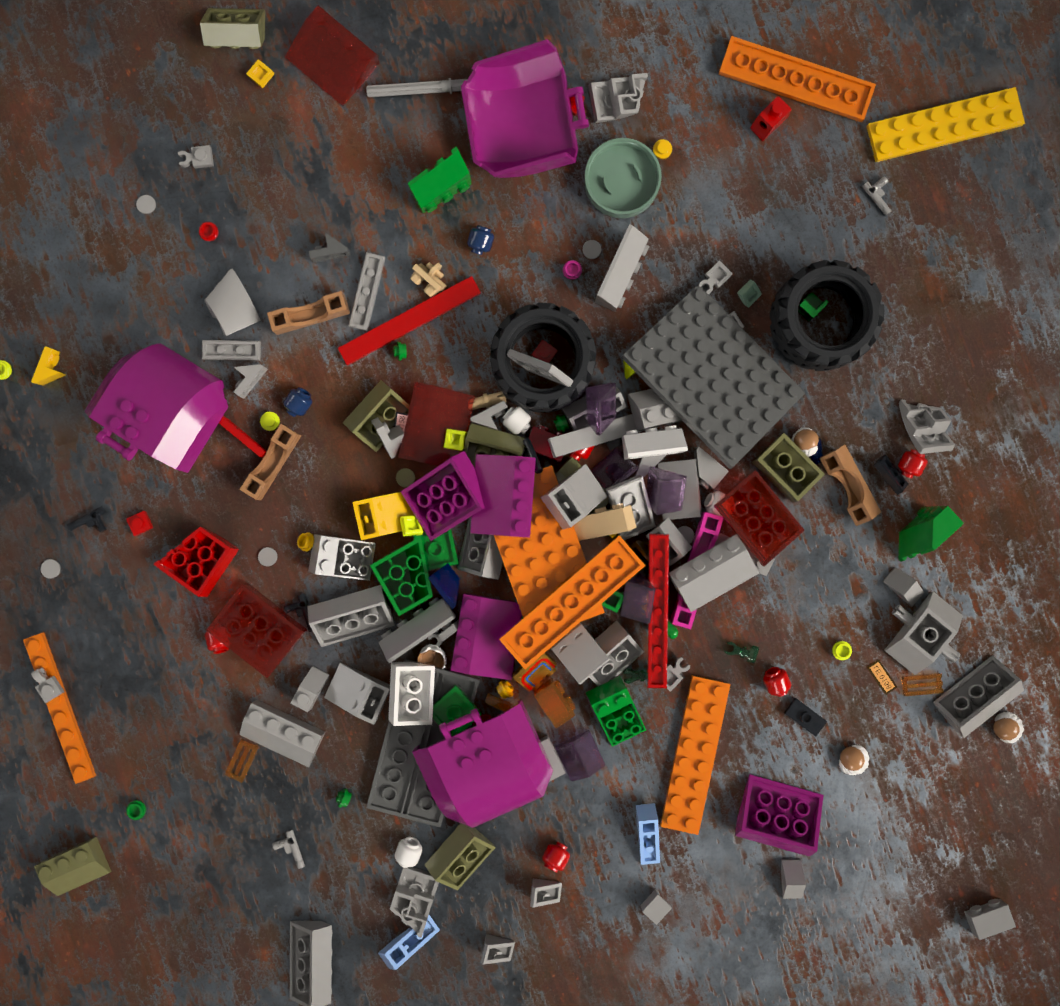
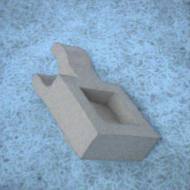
M459 620L453 624L449 622L441 628L443 632L436 631L428 639L430 640L432 637L437 638L438 642L435 645L439 647L444 640L457 631Z
M43 667L31 673L34 680L39 682V685L35 688L45 703L65 692L56 677L52 676L49 678Z

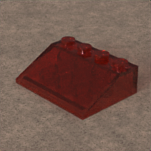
M319 5L307 17L285 55L288 61L342 106L347 103L380 64L378 56L374 51Z
M415 382L399 458L438 467L451 457L463 452L444 448L446 430L468 431L475 396Z
M756 470L741 479L714 505L716 510L763 567L805 531Z
M245 583L239 587L206 631L268 678L308 630L249 583Z

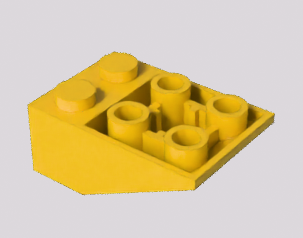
M401 492L353 502L361 540L401 532L400 517L414 515Z

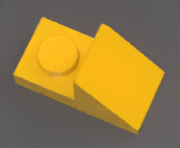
M44 347L31 380L32 383L43 386L66 376L64 373L53 370L59 361V351Z

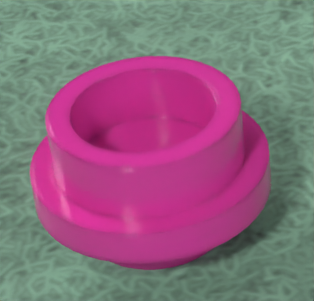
M574 260L566 262L563 267L564 276L570 280L579 278L582 273L580 263Z

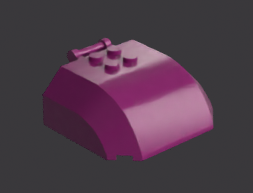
M548 39L474 63L471 68L473 70L471 75L461 85L472 157L475 164L494 177L510 178L532 175L576 163L578 145L575 130L589 127L582 97L584 91L583 87L568 89L566 73L557 48ZM571 97H575L578 114L577 121H573Z
M160 343L133 351L121 358L107 373L84 412L89 418L104 426L103 430L97 434L96 441L101 444L105 443L122 454L124 459L130 461L138 449L160 462L176 470L188 473L228 409V403L224 397V383L222 380ZM112 432L129 442L130 446L128 448L124 447L110 438Z
M522 699L518 700L516 706L484 722L476 708L471 710V713L447 724L444 722L439 725L445 737L444 740L425 748H421L418 745L412 751L428 789L445 817L474 828L544 797L553 768ZM475 721V726L452 736L451 730Z

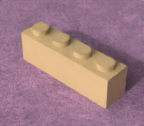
M623 503L612 505V509L606 510V506L596 508L594 513L587 514L573 525L579 541L637 528L631 505L624 506Z

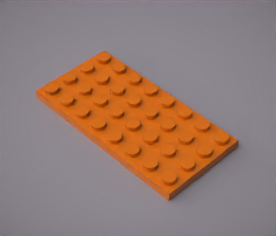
M552 465L543 468V471L539 474L535 472L530 538L494 535L523 618L587 563L574 526L563 530L540 498L558 485ZM602 604L582 621L605 613Z

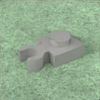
M210 145L191 147V153L186 151L178 152L180 157H186L184 162H179L181 167H189L192 163L195 169L214 166L212 147Z
M719 260L705 274L708 280L701 281L698 286L707 285L706 295L712 292L714 285L719 288L732 276V273Z
M682 657L676 659L674 667L670 664L667 665V689L670 692L683 679L680 673L690 669L689 664L685 667H680V662L683 660Z

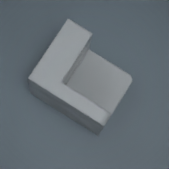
M657 889L640 905L642 912L656 925L671 910V905L660 896Z

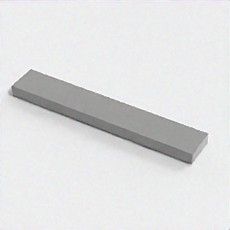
M627 415L549 438L548 443L553 458L622 438L623 435H626V431L636 430L633 415Z

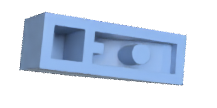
M655 803L636 805L641 865L660 863L659 827Z
M428 915L422 938L418 937L416 932L410 927L387 944L378 954L389 969L397 970L437 934L440 929L431 916Z

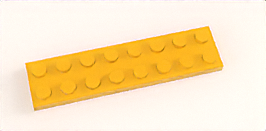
M1016 87L869 123L866 127L875 162H880L1021 127L1025 124Z

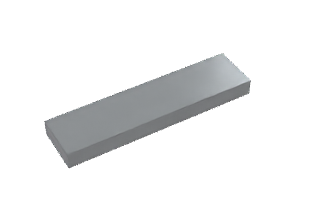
M366 252L348 324L351 328L368 331L385 262L384 256Z

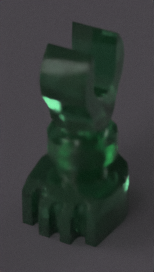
M726 642L734 647L732 652L724 650L727 655L737 654L740 655V658L747 657V662L755 663L759 647L753 645L747 650V647L743 646L741 648L733 642Z
M625 669L623 671V674L632 675L631 678L624 679V682L627 684L638 680L640 682L648 680V672H644V670L638 672L632 669Z

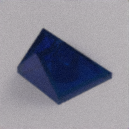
M447 563L428 579L453 609L458 604L461 577Z

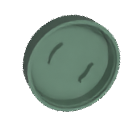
M630 138L609 140L595 149L587 162L584 175L586 194L594 207L605 215L614 218L634 217L649 208L658 194L662 177L660 164L652 150L637 140Z

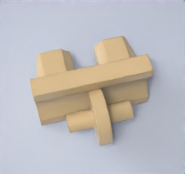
M429 262L426 267L420 263L419 265L415 264L412 268L415 271L410 279L417 285H420L425 279L429 284L424 289V292L430 297L447 287L440 280L444 276L439 271L442 267L440 263L434 266Z

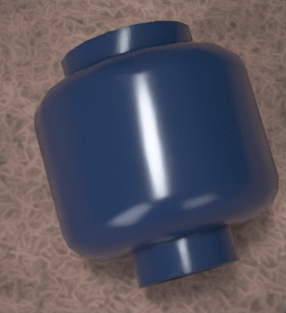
M477 225L476 228H472L467 241V245L472 248L471 252L482 255L483 252H489L494 240V234L491 233V229Z
M300 387L291 389L283 402L286 412L293 417H296V415L304 416L312 404L311 394Z

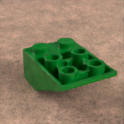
M621 676L586 692L612 747L646 731Z

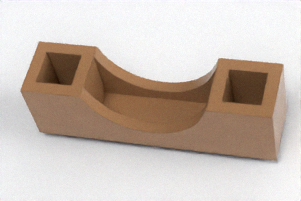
M342 291L323 296L314 303L294 308H281L268 312L267 315L272 331L276 335H280L348 315L350 311L345 295Z
M280 424L270 440V446L264 458L248 475L240 490L255 500H262L302 435Z
M846 445L836 448L820 458L828 475L836 477L843 484L848 496L847 510L856 526L874 519L881 513Z

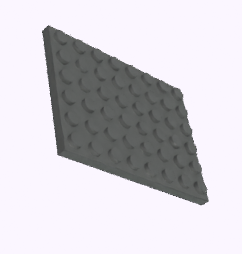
M698 285L621 357L729 469H732L805 394L709 294L706 295L704 288Z

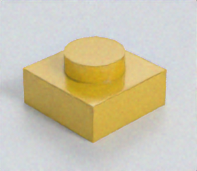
M258 59L246 74L261 88H264L273 77L274 72Z

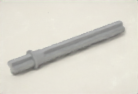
M449 78V80L368 85L366 93L368 97L444 92L452 94V92L461 91V85L464 80L467 81L468 79L451 80Z

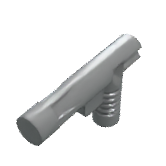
M883 176L872 186L869 182H866L862 188L886 216L892 210L881 198L885 195L881 187L888 183V179Z
M293 829L285 832L287 838L272 843L274 850L284 847L286 854L292 852L298 869L305 867ZM289 838H293L294 842H289Z

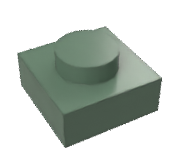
M749 280L737 292L742 303L748 308L762 295L757 284L752 280Z

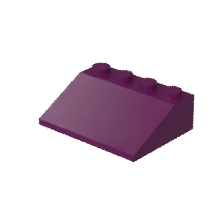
M465 451L451 457L401 491L430 541L485 508L475 468Z
M476 454L475 472L485 508L472 515L470 533L530 538L535 457Z
M463 594L451 671L512 680L515 657L499 638L522 619L523 616L518 602L475 594Z
M749 775L737 818L735 836L805 856H811L818 849L824 795Z

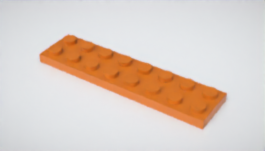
M734 36L730 38L718 74L861 123L865 119L876 86L874 83Z
M617 536L499 638V640L521 666L527 669L639 572L645 564L621 536Z
M694 675L691 677L660 826L663 828L699 835L730 683Z

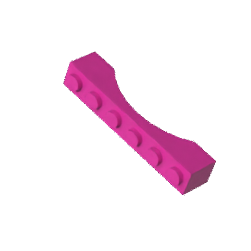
M702 512L687 562L714 547L724 517ZM679 592L670 623L691 629L697 609L690 612Z

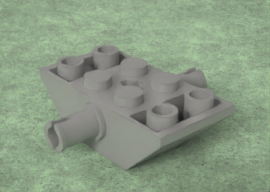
M931 591L913 615L901 605L895 607L896 611L893 610L892 615L901 620L904 626L885 648L884 651L913 675L934 663L940 654L944 655L952 663L958 660L955 657L959 658L960 653L948 644L959 631L963 617L962 614L933 591Z

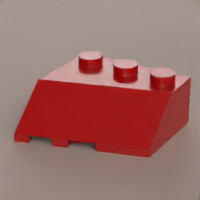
M199 527L185 538L175 549H171L166 553V556L156 561L153 565L196 596L208 597L239 548L219 535Z

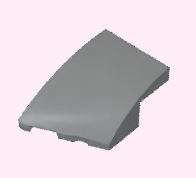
M631 74L629 77L611 78L609 81L590 83L588 87L595 123L617 120L637 114L648 74Z
M233 268L229 269L227 274L215 286L214 290L205 298L206 305L212 317L217 319L224 336L261 321Z
M900 400L899 408L905 428L920 454L953 450L955 444L946 434L951 419L942 408L927 406L921 403L915 406L907 404L906 400Z
M403 867L390 910L396 916H399L406 925H409L418 937L422 938L439 882L434 880L430 872L415 867Z

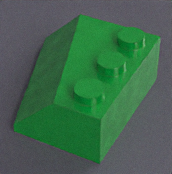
M457 147L451 150L452 155L448 158L441 157L437 160L432 170L430 168L424 170L407 183L411 195L423 214L434 211L438 204L449 202L453 199V195L458 192L463 193L470 188V172Z
M949 506L922 507L916 513L918 516L899 532V561H905L907 557L910 559L914 558L919 553L923 555L936 550L964 524L963 521Z
M421 537L370 565L398 616L433 597Z

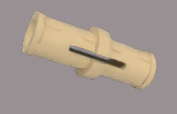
M502 391L489 395L485 393L483 396L467 399L469 411L484 407L488 409L490 406L502 401L507 402Z

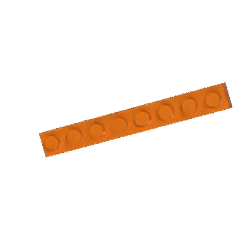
M43 632L24 639L23 641L34 671L43 667L48 677L55 676L65 691L45 633ZM65 691L46 704L75 784L95 777L96 773Z

